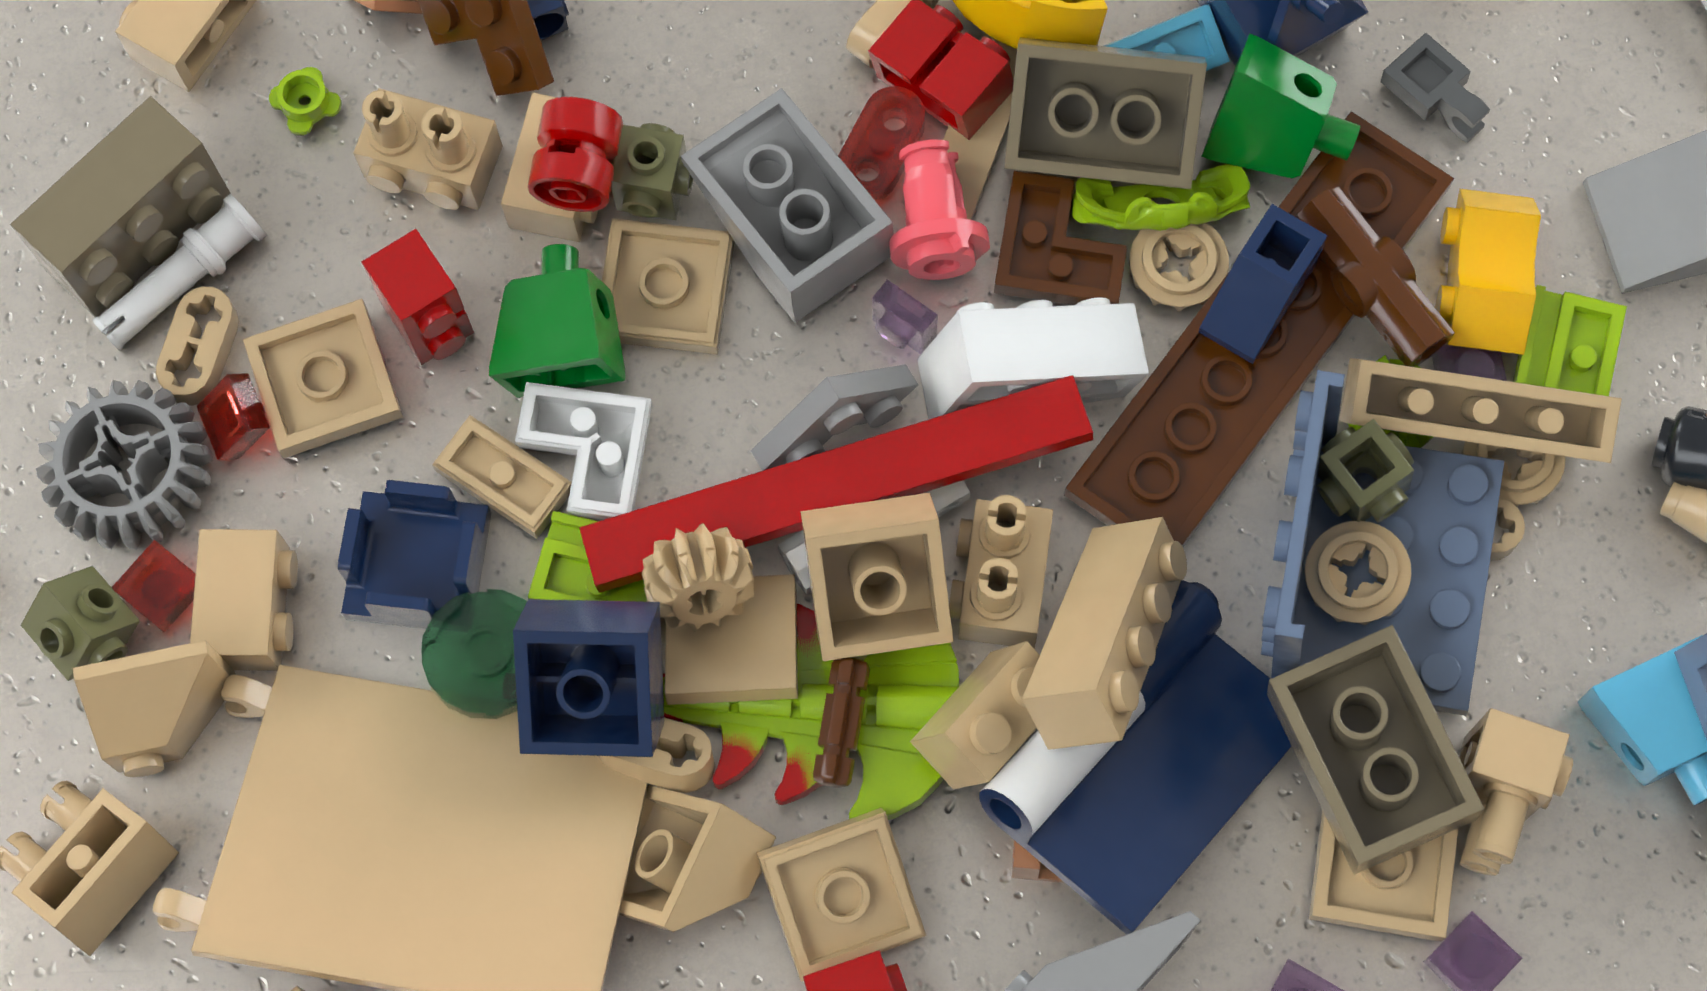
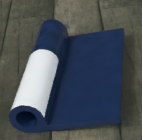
M1184 580L1180 582L1172 604L1171 617L1164 625L1156 647L1154 663L1149 666L1139 693L1138 706L1132 712L1122 741L1048 750L1037 729L979 792L982 808L998 827L1126 935L1137 929L1292 747L1267 696L1268 684L1271 678L1216 635L1222 622L1218 600L1209 588L1198 582H1187Z

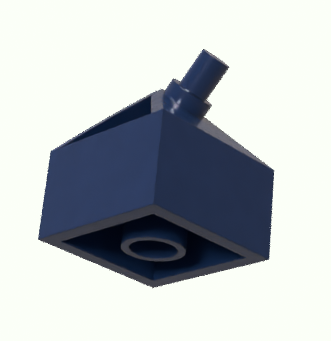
M1197 0L1200 6L1210 5L1226 52L1235 67L1249 33L1297 57L1343 31L1368 13L1362 0Z
M528 599L513 629L520 754L653 757L664 726L660 602Z

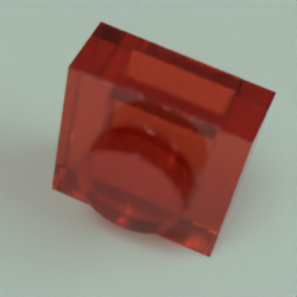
M248 373L227 374L196 406L218 461L239 459L270 428L265 416L264 407L258 399Z
M154 540L115 582L112 589L124 601L165 633L194 600L196 573Z

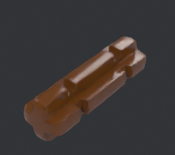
M850 657L835 659L831 664L828 685L834 687L833 694L826 693L818 746L824 748L823 755L816 754L813 770L814 781L828 787H847L852 782L855 760L849 758L850 751H857L865 698L859 697L860 690L867 691L870 674L869 664L859 659Z

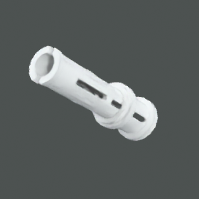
M231 194L223 199L224 207L197 230L189 228L183 233L184 237L180 241L184 245L103 314L92 320L100 331L106 335L125 319L123 323L106 336L119 351L124 347L123 345L191 289L208 273L212 277L217 274L222 275L227 270L226 262L253 239L262 241L267 236L259 224Z

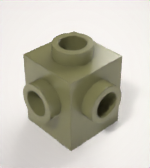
M646 123L640 127L623 125L618 155L609 161L614 168L611 189L616 210L644 218L658 217L677 220L682 195H690L694 179L681 160V155L686 153L684 135L676 134L669 127L655 123Z
M1374 419L1357 431L1353 427L1343 430L1322 448L1323 455L1320 456L1318 477L1321 482L1316 485V488L1323 501L1336 516L1340 517L1347 513L1352 521L1357 522L1365 521L1373 516L1376 522L1379 523L1393 515L1408 502L1409 498L1405 492L1410 489L1414 469L1412 468L1414 460L1402 441L1392 432L1386 435ZM1359 473H1366L1372 476L1375 482L1362 490L1353 477Z
M93 566L43 583L22 621L21 627L38 645L41 652L49 658L67 681L74 679L73 668L125 657L128 653L126 644L140 620Z

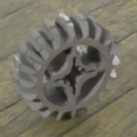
M113 380L109 395L103 397L96 388L88 387L87 399L89 403L82 408L75 402L66 401L65 409L71 416L66 423L48 420L49 430L57 437V440L38 444L39 453L49 461L36 468L37 477L44 484H48L41 492L42 498L49 507H57L54 512V517L63 527L74 525L73 533L83 541L88 542L96 535L97 542L103 548L112 550L121 536L123 543L129 549L137 550L141 540V533L146 532L154 542H162L164 532L161 525L170 521L174 527L184 528L185 520L179 513L180 509L183 506L191 509L201 508V499L192 489L211 485V477L204 469L200 468L213 461L210 449L206 445L201 444L207 438V432L200 422H192L195 413L185 402L175 404L176 398L163 387L153 394V390L148 383L138 380L130 393H128L127 388L121 381ZM146 424L163 431L152 436L148 431L131 436L125 435L121 431L120 426ZM98 440L93 454L84 460L91 446ZM119 446L129 457H132L127 458L132 464L127 469L132 481L131 484L121 472H118L123 471L118 466L123 461ZM167 469L160 484L152 491L153 480L157 474ZM98 493L102 497L121 493L128 497L131 504L107 507L93 504L85 499Z

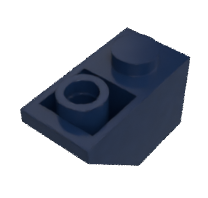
M1271 204L1239 253L1198 332L1253 364L1317 265L1328 235Z

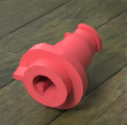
M930 139L918 141L907 145L899 152V159L904 160L905 167L903 194L906 227L891 236L889 240L890 258L896 266L908 270L909 274L913 277L924 280H943L964 275L975 267L977 259L990 250L989 234L986 226L980 222L967 219L962 185L955 167V163L959 159L958 152L948 153L949 141Z

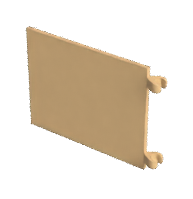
M279 665L272 687L241 675H230L226 678L221 691L222 699L226 701V712L231 716L240 718L263 716L210 891L207 900L180 890L163 888L157 893L153 904V913L158 916L157 920L161 928L175 932L197 931L191 949L193 956L392 991H602L648 783L610 769L603 764L598 756L520 754L517 705L284 665Z

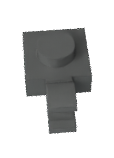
M1424 33L1383 70L1381 83L1422 119L1426 120L1438 109L1452 132L1467 143L1484 128L1485 123L1481 120L1490 112L1489 107L1479 97L1463 87L1468 82L1471 71L1427 33Z

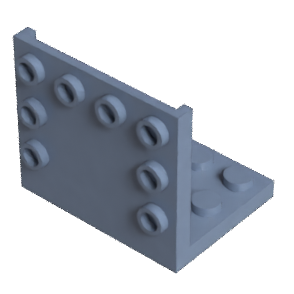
M1317 370L1314 392L1300 391L1294 429L1293 455H1290L1284 495L1297 497L1293 522L1279 520L1273 561L1286 562L1282 588L1268 587L1264 610L1261 655L1273 657L1271 679L1393 625L1435 710L1466 716L1469 710L1504 461L1406 446L1414 460L1412 465L1414 474L1410 489L1405 492L1409 498L1408 502L1393 515L1379 523L1376 522L1373 516L1365 521L1385 527L1396 535L1404 545L1411 563V581L1408 594L1391 616H1384L1365 626L1346 621L1337 622L1331 615L1315 605L1305 581L1306 559L1314 542L1331 527L1352 521L1347 513L1340 517L1336 516L1323 501L1316 488V485L1321 482L1318 477L1320 456L1323 455L1321 450L1327 442L1337 435L1345 374ZM1359 473L1353 477L1362 490L1375 482L1374 478L1366 473ZM1369 550L1365 551L1363 558H1359L1354 566L1343 564L1341 567L1332 563V565L1339 567V571L1347 575L1348 591L1346 596L1351 597L1353 590H1357L1362 582L1371 584L1377 582L1384 585L1377 581V577L1369 573Z

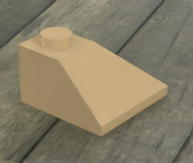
M206 640L73 668L74 681L100 757L117 772H124L126 777L154 775L164 770V763L183 759L225 700L222 699L221 691L226 678L230 675H236L235 671Z
M648 785L619 915L675 932L748 898L756 880L763 872L756 853L771 848L776 836L722 803Z

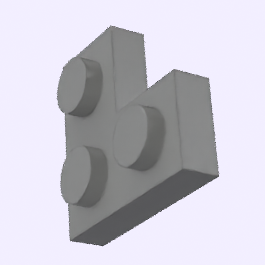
M906 364L826 377L751 452L762 471L825 452L823 445L833 435L843 433L855 425L868 423L871 428H876L891 421L903 409L900 402L918 386V383Z

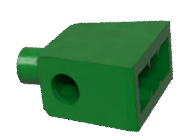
M1249 33L1213 120L1201 157L1293 179L1301 176L1312 149L1347 161L1358 137L1360 125L1328 114L1337 86L1333 76L1268 41Z
M552 244L544 247L541 252V275L512 279L504 288L490 359L489 376L516 398L524 396L526 382L578 389L625 381V366L613 295L611 290L589 269L579 268V251L571 245Z

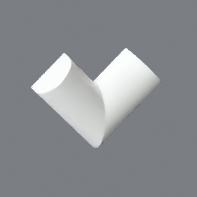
M526 382L515 443L516 446L522 449L576 456L567 513L595 521L612 518L634 511L652 401L651 398Z

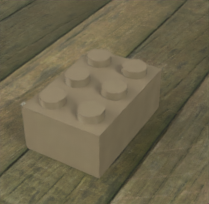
M1020 37L1017 47L1004 169L1191 189L1207 68L1205 57Z
M149 96L10 225L46 272L94 317H98L133 288V284L152 266L162 264L173 255L180 239L184 237L183 233L187 229H193L197 224L207 222L218 213L223 205V199L230 194V191L203 143L152 96Z
M1393 625L1269 680L1267 696L1354 875L1474 822L1483 812L1484 807Z

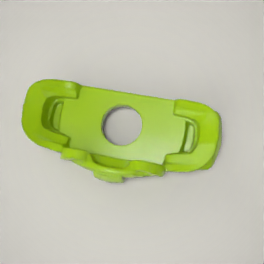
M1230 164L1200 171L1196 179L1192 180L1191 189L1147 184L1112 187L1110 180L1080 177L1076 181V193H1074L1071 203L1073 218L1083 224L1102 225L1117 230L1152 229L1161 231L1169 228L1181 229L1190 224L1199 225L1218 221L1229 214L1249 209L1250 203L1247 195L1250 190V182L1242 167ZM1151 198H1167L1175 203L1157 204Z

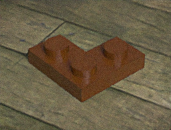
M418 0L434 46L470 39L477 40L496 96L540 90L554 82L527 0Z
M1014 171L994 293L1034 300H1048L1054 303L1073 306L1091 298H1107L1110 300V304H1119L1127 246L1066 236L1074 179Z

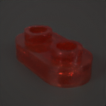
M899 86L885 87L875 92L868 99L838 155L876 202L886 198L894 190L905 169L904 160L899 159L900 150L909 144L920 141L924 133L925 108L921 99L911 90ZM896 118L902 120L905 126L899 130H889L884 126V123L889 119ZM863 169H873L878 173V176L874 180L863 181L857 177V174Z

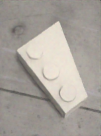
M1091 298L1083 300L1074 306H1053L1052 302L1048 300H1035L1021 304L1017 308L994 309V305L987 302L969 304L957 310L956 314L917 359L928 420L1071 375L1074 376L1083 403L1125 397L1149 374L1135 304H1110V300L1107 298Z

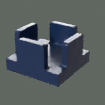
M387 480L384 493L363 491L360 509L348 508L338 559V571L346 581L341 610L343 617L346 620L472 634L492 514L489 506L459 502L455 499L449 487Z

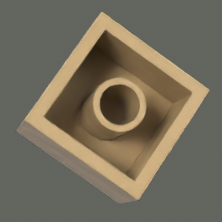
M930 493L800 511L816 628L823 661L953 642L939 518Z

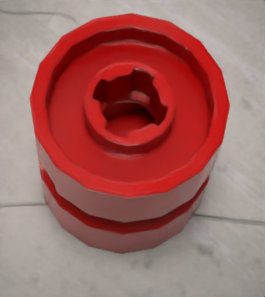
M557 97L548 100L542 108L537 134L538 144L542 148L538 149L533 155L527 186L529 193L538 201L563 210L594 212L604 209L609 203L614 176V168L609 161L618 155L623 128L622 116L615 109L586 98Z

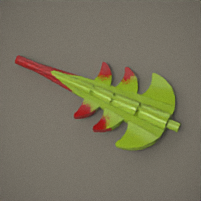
M797 603L798 699L667 705L665 673H663L665 718L722 730V751L719 764L712 778L715 788L724 789L739 781L752 770L763 754L769 737L782 739L787 751V766L784 776L774 794L778 805H786L805 798L822 786L814 781L813 770L816 754L823 755L824 748L818 746L826 693L833 694L834 687L828 685L831 664L834 660H822L813 610ZM951 643L869 654L864 659V662L869 664L870 674L867 691L860 690L859 697L865 698L856 751L863 767V783L857 801L849 812V819L879 808L886 812L888 820L895 819L920 806L942 783V776L910 741L959 688V669ZM506 674L503 686L504 700L517 701L515 675Z

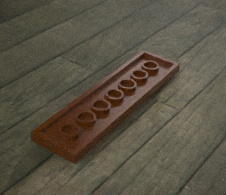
M1351 111L1345 120L1360 125V131L1348 160L1346 161L1320 151L1279 205V208L1296 216L1313 198L1327 189L1331 190L1339 186L1380 239L1384 236L1389 237L1404 250L1449 190L1454 178ZM1319 257L1317 265L1253 364L1198 332L1226 279L1225 277L1066 486L1064 496L1107 526L1163 517L1173 540L1178 541L1184 547L1355 317L1337 296L1330 279L1331 271Z

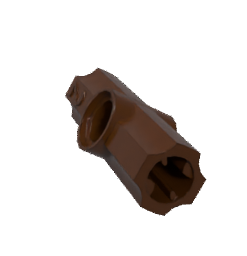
M1339 186L1331 190H1325L1296 214V218L1328 235L1320 258L1331 271L1330 279L1339 299L1355 316L1360 318L1366 316L1405 366L1413 367L1420 365L1436 354L1439 349L1452 339L1455 332L1415 283L1416 273L1404 250L1389 237L1384 236L1380 239Z

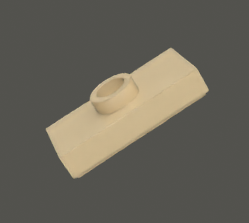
M469 415L432 464L437 473L485 505H488L491 509L536 539H538L550 523L553 511L558 512L570 495L571 481L471 415Z

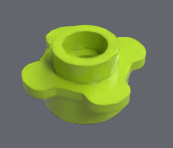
M306 67L287 74L269 94V102L272 108L281 110L288 119L287 127L290 132L300 136L310 133L313 124L325 116H336L342 106L339 95L328 91L324 85L321 71L314 67ZM304 97L311 99L308 105H301L300 100Z

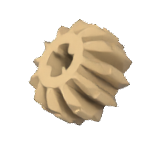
M704 523L700 524L694 532L684 533L676 528L674 539L671 541H655L654 554L643 559L644 569L642 576L647 602H660V617L665 618L669 628H678L688 623L691 629L696 632L703 624L711 622L721 627V621L724 616L743 614V602L754 597L753 586L755 581L752 574L753 564L750 553L744 547L742 540L732 537L727 527L719 528L711 533Z

